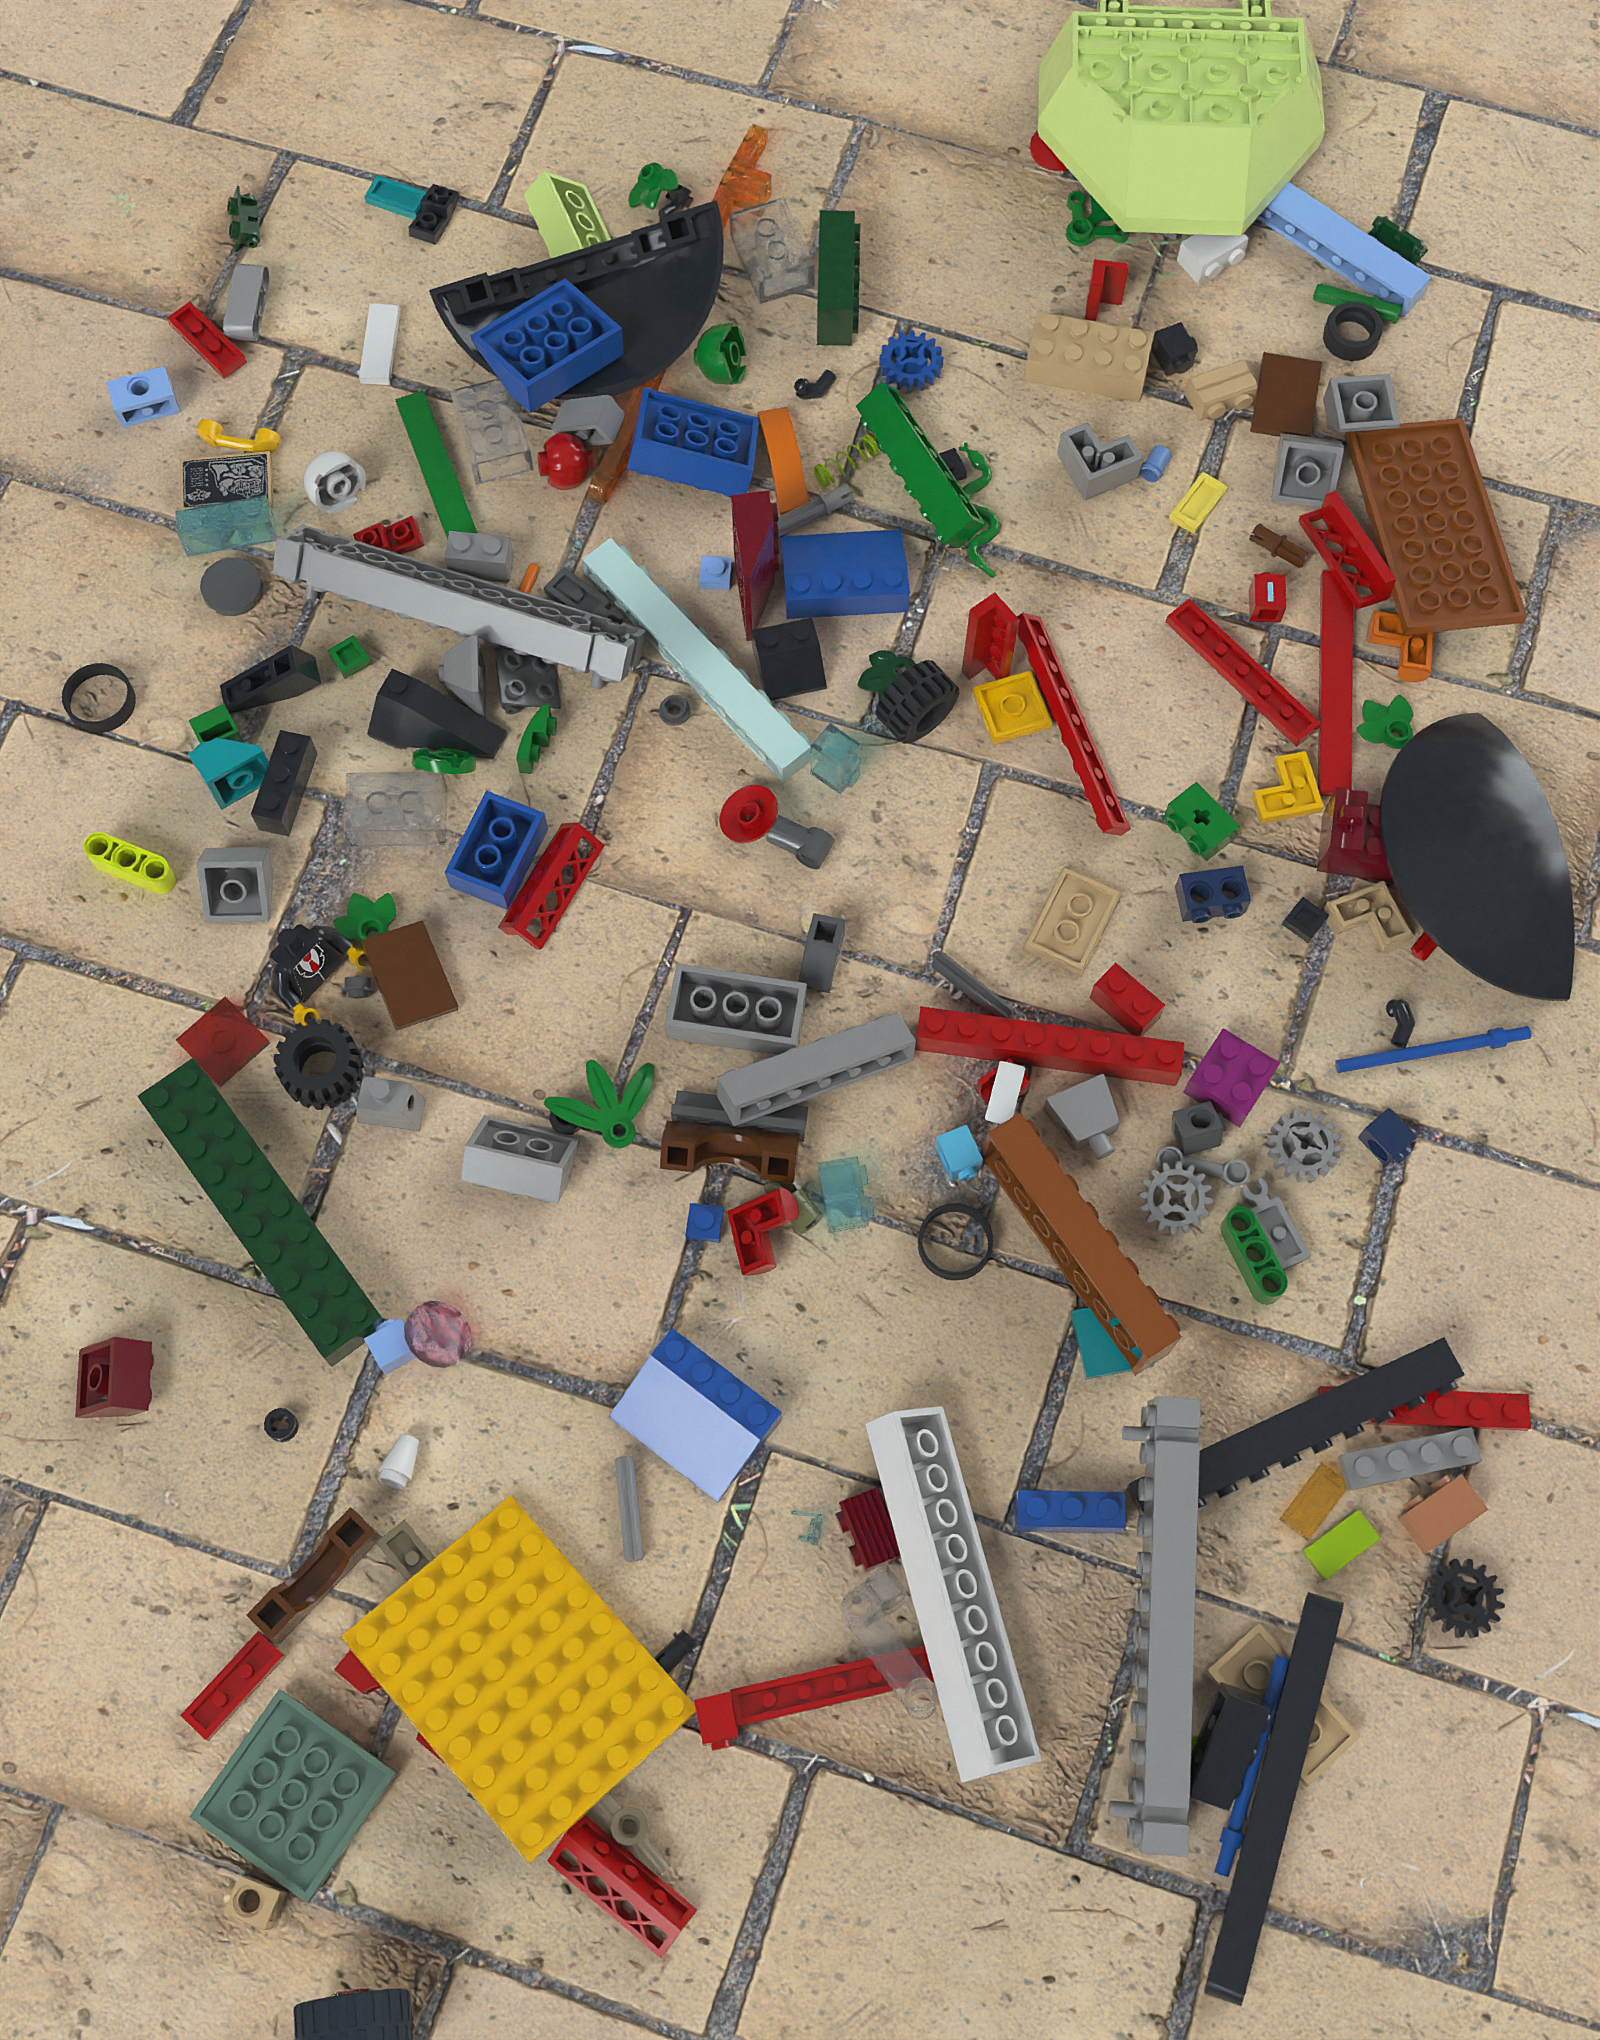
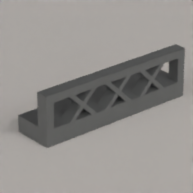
M677 1090L675 1104H672V1121L799 1134L800 1142H804L808 1106L791 1105L733 1126L717 1095Z

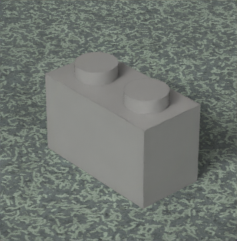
M609 395L563 400L551 430L555 434L570 433L575 435L582 441L584 446L611 444L615 441L625 413Z
M449 531L444 556L447 569L482 580L510 582L514 560L510 537Z

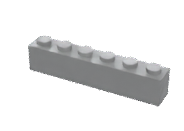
M898 1012L888 1016H880L869 1023L847 1028L841 1033L819 1038L813 1043L802 1047L791 1048L774 1057L760 1059L746 1067L727 1071L717 1078V1098L733 1126H737L912 1062L916 1040Z

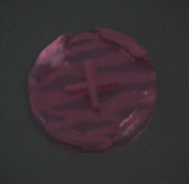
M431 1300L416 1307L409 1314L404 1325V1336L410 1351L420 1361L432 1367L446 1368L455 1365L469 1351L472 1342L471 1328L468 1322L464 1323L460 1317L461 1313L455 1307L445 1302Z

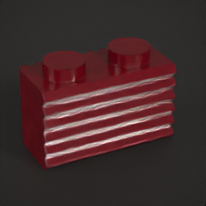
M879 1487L839 1502L840 1512L835 1513L842 1534L849 1532L853 1545L849 1546L848 1549L855 1567L862 1565L866 1573L901 1559L890 1514Z

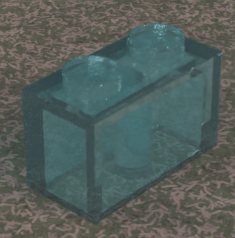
M829 723L811 745L810 774L839 794L847 786L849 788L853 787L861 775L859 771L862 760L860 757L861 744Z

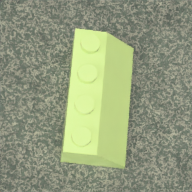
M543 171L523 194L529 206V212L537 223L539 233L548 247L551 258L611 240L586 185Z

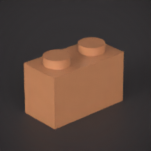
M1447 1474L1430 1486L1434 1493L1424 1499L1419 1494L1403 1505L1407 1512L1399 1516L1398 1519L1423 1553L1434 1549L1488 1510L1462 1474L1454 1479H1451Z

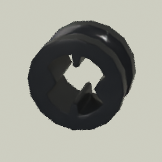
M274 1409L265 1417L264 1430L267 1435L277 1442H287L294 1438L298 1432V1420L287 1409ZM284 1417H288L285 1419L289 1424L287 1430L281 1429L278 1433H274L277 1431L273 1426L276 1420L282 1421Z

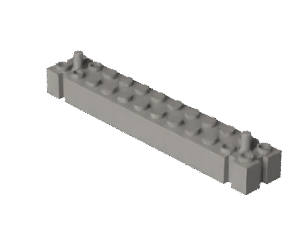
M304 524L293 529L292 534L286 533L276 540L272 574L283 577V580L289 583L298 584L302 580L306 581L305 598L309 600H315L318 592L330 591L339 594L340 598L346 601H362L368 603V606L375 610L387 609L397 612V615L404 619L416 618L426 621V624L433 628L445 627L455 630V634L462 637L477 635L478 638L484 639V643L488 645H503L512 648L513 652L520 655L532 654L541 657L542 661L548 664L561 663L570 666L577 673L586 674L593 670L590 686L594 689H602L604 681L610 683L621 682L628 676L629 671L632 672L640 663L646 634L644 629L625 623L619 625L611 622V619L340 535L331 536L325 534L326 531Z
M1157 1396L1147 1401V1407H1142L1141 1427H1122L1123 1440L1145 1442L1140 1445L1139 1456L1140 1464H1145V1478L1139 1480L1138 1498L1140 1501H1144V1514L1138 1515L1137 1536L1143 1537L1142 1552H1137L1136 1573L1142 1574L1141 1589H1136L1135 1611H1140V1626L1134 1627L1133 1634L1134 1648H1139V1663H1133L1132 1684L1138 1687V1700L1132 1701L1131 1723L1136 1724L1137 1730L1136 1739L1130 1740L1129 1751L1130 1762H1135V1777H1130L1128 1783V1797L1133 1802L1111 1800L1108 1807L1110 1816L1128 1817L1127 1838L1132 1839L1133 1846L1139 1848L1141 1853L1188 1857L1189 1841L1188 1809L1190 1805L1200 1450L1198 1435L1201 1415V1399Z

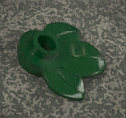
M877 651L869 655L872 667L866 669L861 674L857 686L865 691L879 692L880 700L887 687L899 676L897 671L902 667L908 669L916 663L909 657H897L891 651Z

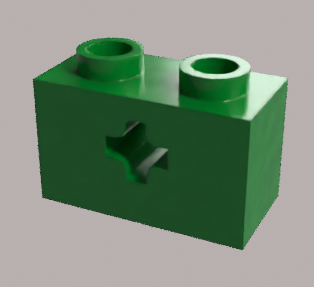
M1197 782L1168 803L1164 815L1168 827L1175 833L1179 832L1187 841L1190 850L1196 855H1201L1206 861L1231 843L1240 828L1237 822Z

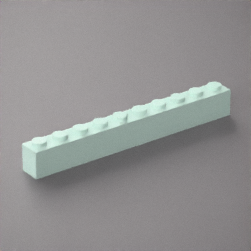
M610 538L582 559L585 576L634 627L646 630L645 639L782 783L811 761L812 744L808 737L802 732L797 733L787 715L782 711L777 712L771 706L770 699L761 689L757 691L750 684L748 675L741 668L736 669L730 663L727 653L720 647L716 648L710 642L707 632L702 627L697 628L691 622L690 616L683 607H676L665 588L661 585L657 587L651 581L648 571L642 565L637 566L632 561L630 553L623 545L618 546Z

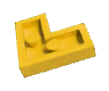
M1303 751L1275 757L1273 763L1280 786L1255 790L1252 794L1260 824L1322 812L1324 806L1307 752Z

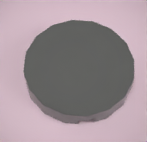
M226 558L216 561L207 568L201 578L200 590L206 605L215 610L216 613L223 616H237L247 613L253 608L252 605L256 601L259 602L262 597L263 583L258 570L250 562L241 558Z

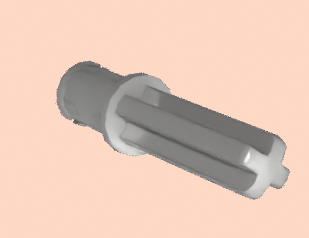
M844 484L825 495L820 493L818 498L779 516V521L777 522L779 537L823 515L830 516L832 511L854 502L853 494H847L851 492L849 486Z

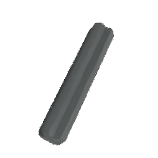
M941 952L934 958L932 968L991 1016L1011 1018L1014 1012L1013 1008L947 954Z

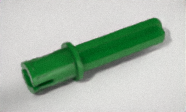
M1318 284L1313 295L1314 301L1335 307L1347 302L1364 303L1372 307L1380 315L1381 319L1395 324L1402 307L1401 304L1398 305L1376 299L1377 295H1374L1372 298L1324 284Z

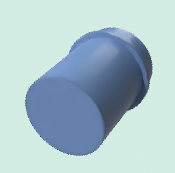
M1154 446L1147 459L1141 464L1139 473L1142 478L1149 482H1157L1163 476V471L1172 458L1171 452L1163 446Z

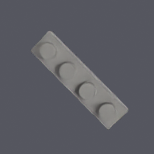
M1472 1427L1338 1456L1347 1491L1482 1462Z

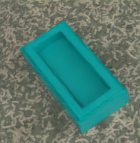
M376 175L364 197L367 204L414 220L421 211V199L427 192Z

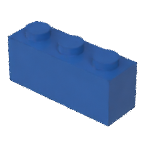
M1018 1490L1014 1496L1015 1532L1121 1534L1126 1528L1125 1492Z

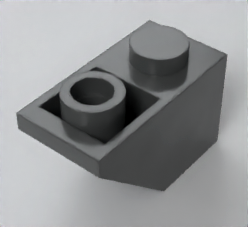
M813 913L798 981L807 983L808 989L830 993L845 935V920Z

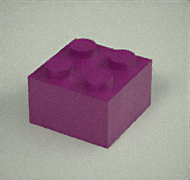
M1223 1028L1189 1079L1183 1093L1200 1104L1211 1101L1216 1113L1221 1112L1223 1118L1240 1128L1271 1080L1280 1062Z

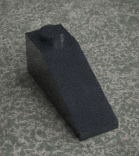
M290 645L220 685L223 703L229 714L297 697L321 684L315 656Z

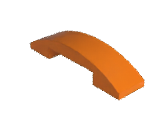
M787 407L758 411L760 428L766 444L780 516L809 502L798 444Z

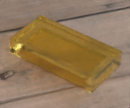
M1320 1463L1279 1520L1308 1542L1346 1492L1347 1488L1344 1479L1326 1465Z

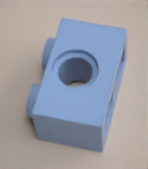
M165 366L148 369L145 372L130 376H122L106 382L115 414L122 428L180 413L174 388Z

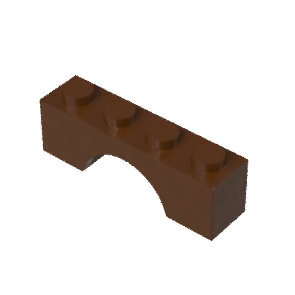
M667 1120L661 1140L660 1169L694 1172L698 1168L712 1163H733L751 1169L758 1175L760 1180L794 1183L800 1135Z
M350 1507L324 1534L321 1544L308 1561L286 1581L273 1587L246 1616L271 1641L281 1644L382 1536L358 1512Z

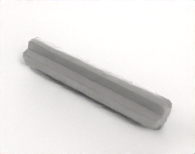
M621 1456L616 1458L615 1465L624 1558L626 1562H636L643 1560L644 1554L635 1461L632 1456Z

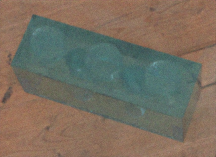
M266 495L175 511L178 538L187 557L277 540L274 514Z

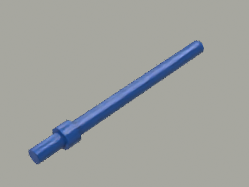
M1529 1026L1504 1030L1502 1027L1489 1029L1486 1034L1340 1059L1335 1061L1337 1072L1342 1073L1488 1046L1491 1049L1506 1047L1507 1043L1531 1039V1030Z
M1278 1655L1275 1656L1263 1698L1271 1709L1270 1723L1267 1730L1261 1733L1256 1745L1255 1760L1245 1771L1242 1779L1243 1787L1241 1794L1237 1800H1234L1227 1827L1223 1826L1219 1839L1222 1846L1214 1872L1225 1877H1229L1236 1849H1241L1245 1835L1241 1831L1290 1659Z

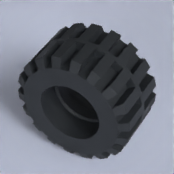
M925 660L905 670L887 687L876 706L875 714L903 744L911 743L926 736L948 716L959 697L960 689L934 661Z
M310 1019L306 1026H303L300 1022L294 1025L296 1030L293 1033L287 1030L283 1034L286 1039L285 1042L279 1041L276 1046L280 1054H274L273 1061L277 1066L274 1068L275 1073L290 1097L295 1102L300 1101L302 1106L310 1108L311 1104H313L316 1110H323L324 1104H328L331 1109L337 1107L336 1101L342 1099L343 1102H346L350 1099L347 1095L349 1091L355 1093L359 1088L356 1080L362 1081L363 1073L360 1068H364V1063L360 1056L361 1053L349 1032L344 1031L343 1027L338 1023L332 1026L330 1021L322 1019L320 1024L315 1019ZM318 1052L336 1054L335 1064L326 1074L319 1077L302 1075L303 1066L312 1055Z

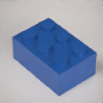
M486 791L445 870L450 888L508 910L548 831L545 813Z

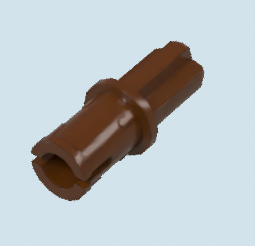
M1261 523L1252 531L1255 535H1250L1249 540L1270 551L1272 557L1279 556L1297 568H1302L1309 558V553L1288 541L1285 534L1280 536Z

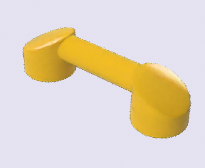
M201 419L197 427L199 436L214 448L219 446L253 453L266 451L273 453L277 450L281 439L278 433L267 428L258 429L254 440L221 435L223 431L222 426L210 419Z

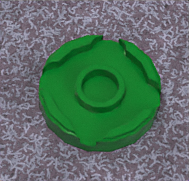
M421 748L412 753V765L428 772L466 774L476 770V757L469 754V752L458 749L441 748L437 749L436 752L430 753V749Z

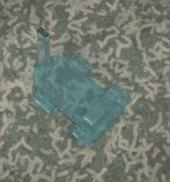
M791 1510V1514L815 1517V1519L811 1518L810 1526H813L812 1534H808V1536L799 1535L798 1538L803 1542H811L812 1545H818L822 1514Z

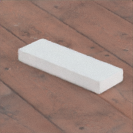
M372 303L369 305L359 373L361 384L390 385L400 318L399 305Z

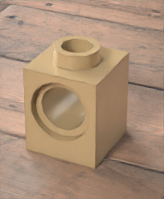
M239 1875L237 1881L232 1880L226 1890L223 1902L227 1905L223 1913L264 1930L272 1929L287 1891L248 1875ZM251 1890H255L260 1896V1905L254 1912H250L244 1903L246 1894Z

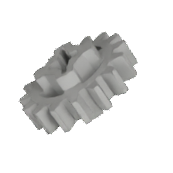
M1295 1109L1290 1114V1119L1283 1114L1278 1120L1279 1124L1274 1123L1270 1129L1273 1135L1268 1137L1266 1144L1274 1147L1269 1150L1267 1155L1268 1157L1277 1158V1162L1273 1166L1275 1169L1282 1166L1286 1169L1284 1177L1287 1178L1291 1173L1296 1174L1297 1182H1301L1304 1176L1307 1175L1309 1180L1314 1182L1318 1177V1173L1325 1177L1330 1171L1329 1167L1334 1168L1338 1160L1334 1156L1339 1155L1342 1148L1334 1144L1341 1137L1340 1134H1331L1330 1131L1334 1126L1333 1122L1326 1125L1322 1123L1324 1118L1322 1113L1315 1119L1312 1117L1311 1109H1307L1303 1116H1300L1298 1110ZM1305 1126L1306 1128L1297 1129L1295 1127ZM1302 1141L1308 1144L1306 1150L1300 1147ZM1283 1147H1285V1148L1287 1149L1288 1156H1287V1154L1285 1153ZM1310 1162L1313 1165H1301V1163Z
M1175 1161L1173 1169H1170L1167 1162L1161 1163L1162 1172L1159 1173L1155 1169L1149 1170L1153 1177L1151 1181L1142 1179L1141 1183L1147 1187L1146 1192H1138V1196L1145 1198L1146 1203L1139 1206V1209L1142 1211L1149 1210L1150 1214L1145 1220L1148 1223L1157 1220V1230L1162 1231L1168 1225L1169 1234L1175 1235L1177 1227H1180L1184 1233H1189L1188 1224L1192 1223L1196 1227H1200L1199 1215L1209 1216L1210 1213L1204 1209V1205L1213 1203V1199L1205 1197V1192L1211 1190L1212 1187L1211 1185L1201 1184L1205 1177L1204 1173L1193 1175L1195 1166L1189 1164L1185 1170H1182L1181 1161ZM1180 1175L1187 1179L1180 1184H1173L1167 1176ZM1157 1187L1160 1190L1159 1202L1154 1205L1153 1194ZM1168 1189L1174 1192H1182L1179 1199L1183 1207L1174 1203L1169 1204L1168 1201L1171 1199V1195ZM1196 1191L1197 1203L1195 1208H1193L1191 1205V1195ZM1174 1211L1178 1212L1184 1219L1168 1220L1164 1216Z

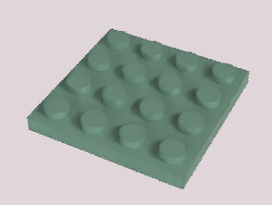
M279 1689L189 1817L304 1902L310 1903L398 1772L285 1691Z

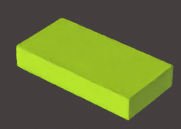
M1358 1509L1304 1549L1302 1554L1321 1579L1325 1581L1381 1538Z

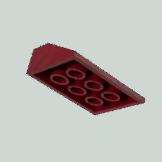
M769 490L731 495L734 564L746 641H752V630L757 629L774 585V571H779L778 508L776 502L771 503Z

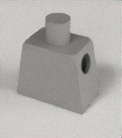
M1100 1074L1046 1098L1043 1107L1045 1113L1072 1149L1078 1150L1090 1145L1097 1160L1103 1159L1115 1151L1108 1136L1117 1131L1119 1118L1104 1074Z
M363 1077L356 1108L357 1123L420 1131L426 1100L410 1083Z

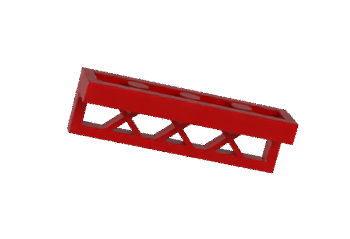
M1337 491L1325 495L1321 509L1300 515L1299 524L1357 610L1390 598L1396 578ZM1322 519L1328 529L1324 531L1315 528L1311 522ZM1326 541L1339 544L1343 549L1342 553L1328 549ZM1341 563L1354 566L1357 570V575L1344 572L1340 567ZM1359 585L1368 588L1372 594L1361 598L1355 587Z
M996 592L972 607L969 612L961 670L969 680L984 669H987L996 680L1010 676L1020 619Z
M578 822L562 823L498 928L506 935H519L536 950H541L605 845ZM581 839H584L592 848L586 858L579 859L577 845ZM572 864L574 878L570 884L563 885L561 871L564 866ZM556 891L558 904L554 910L547 911L545 897L549 892ZM540 917L542 930L536 938L526 928L533 918Z
M586 1815L564 1834L547 1860L550 1865L660 1958L665 1955L697 1911L692 1904ZM565 1848L577 1857L579 1866H573L561 1856ZM592 1876H599L603 1879L608 1890H601L596 1886ZM621 1900L629 1901L635 1907L636 1914H629L623 1909ZM650 1925H657L668 1935L664 1942L651 1932Z

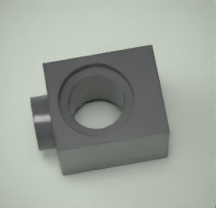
M1211 1101L1173 1111L1171 1131L1183 1156L1221 1146L1222 1133L1226 1131V1124L1221 1112L1216 1113Z

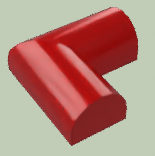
M783 1188L775 1189L727 1211L742 1275H759L777 1267L768 1232L796 1220L799 1213L796 1199L788 1190Z

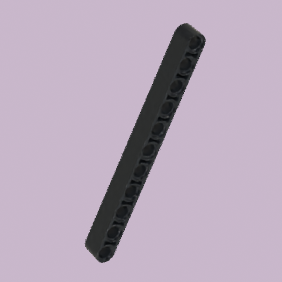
M1310 1592L1306 1595L1290 1662L1204 1990L1206 1995L1240 2007L1246 1993L1344 1606L1343 1602Z

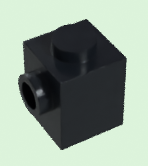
M1180 322L1155 331L1151 351L1167 377L1175 373L1182 374L1193 367L1198 346L1195 338L1189 336L1183 323Z

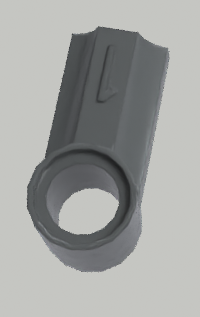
M778 815L773 827L766 836L767 842L794 854L800 863L816 870L820 869L835 842L834 838L823 829L818 827H810L808 829Z

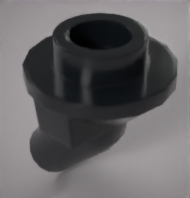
M678 184L677 189L667 191L666 198L671 200V202L658 211L659 217L676 213L682 206L689 208L694 201V198L690 197L692 191Z

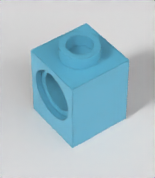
M967 1124L936 1137L934 1147L950 1182L956 1179H960L961 1182L967 1181L979 1174L978 1170H981L983 1158Z

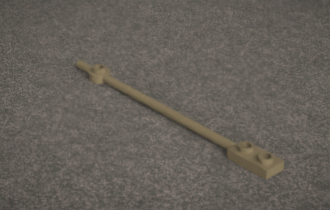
M405 1520L376 1542L406 1581L435 1559L434 1555ZM611 1792L599 1801L612 1817L611 1833L616 1842L627 1847L635 1846L659 1876L670 1867V1864L646 1836L648 1825L642 1811L635 1807L623 1808ZM627 1820H632L636 1824V1830L632 1834H625L622 1830V1825Z

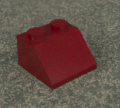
M113 1337L79 1349L75 1418L133 1416L149 1411V1404L152 1399L150 1374L154 1363L152 1342Z

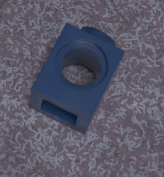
M1390 1108L1365 1127L1358 1136V1139L1385 1167L1393 1160L1399 1164L1414 1151L1410 1145L1417 1138Z

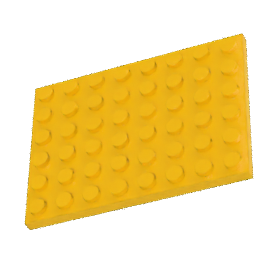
M509 1496L341 1636L350 1650L529 1865L696 1714V1708L692 1701L512 1496Z

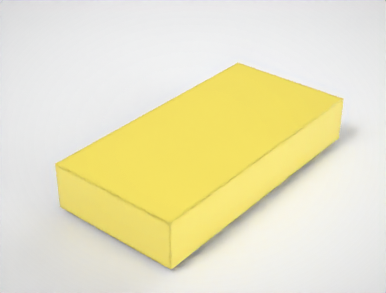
M1202 472L1170 513L1169 520L1195 534L1226 494L1228 486Z

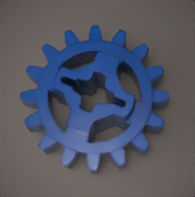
M914 330L910 331L909 336H905L902 331L899 332L897 340L890 336L888 338V345H882V351L879 356L881 375L887 376V383L892 384L896 382L897 390L907 386L908 392L911 393L915 386L920 391H923L924 383L933 386L934 379L941 376L944 357L941 356L942 348L935 347L936 339L932 338L927 341L925 340L926 333L923 332L918 337L915 336ZM893 357L896 358V364H893L892 362ZM927 358H929L931 362L929 366L927 365Z

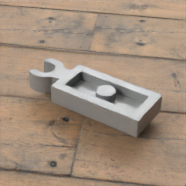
M1262 1178L1257 1180L1256 1186L1260 1192L1257 1195L1252 1194L1246 1185L1243 1186L1240 1190L1241 1197L1245 1202L1253 1205L1254 1208L1250 1210L1255 1214L1283 1271L1309 1259L1311 1255L1280 1198L1277 1196L1269 1200L1267 1196L1268 1185Z

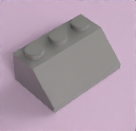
M484 1115L465 1144L461 1180L470 1182L477 1187H491L504 1190V1192L511 1195L520 1194L533 1197L545 1203H559L568 1185L580 1138Z

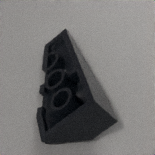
M393 668L376 695L367 732L369 737L398 749H406L407 747L428 748L430 752H435L437 749L450 748L469 752V754L475 757L488 759L495 757L508 734L505 729L431 686Z

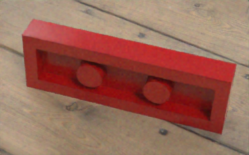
M190 301L167 317L169 325L223 379L247 363L245 355Z
M257 1631L180 1716L204 1740L209 1741L286 1656L263 1633Z

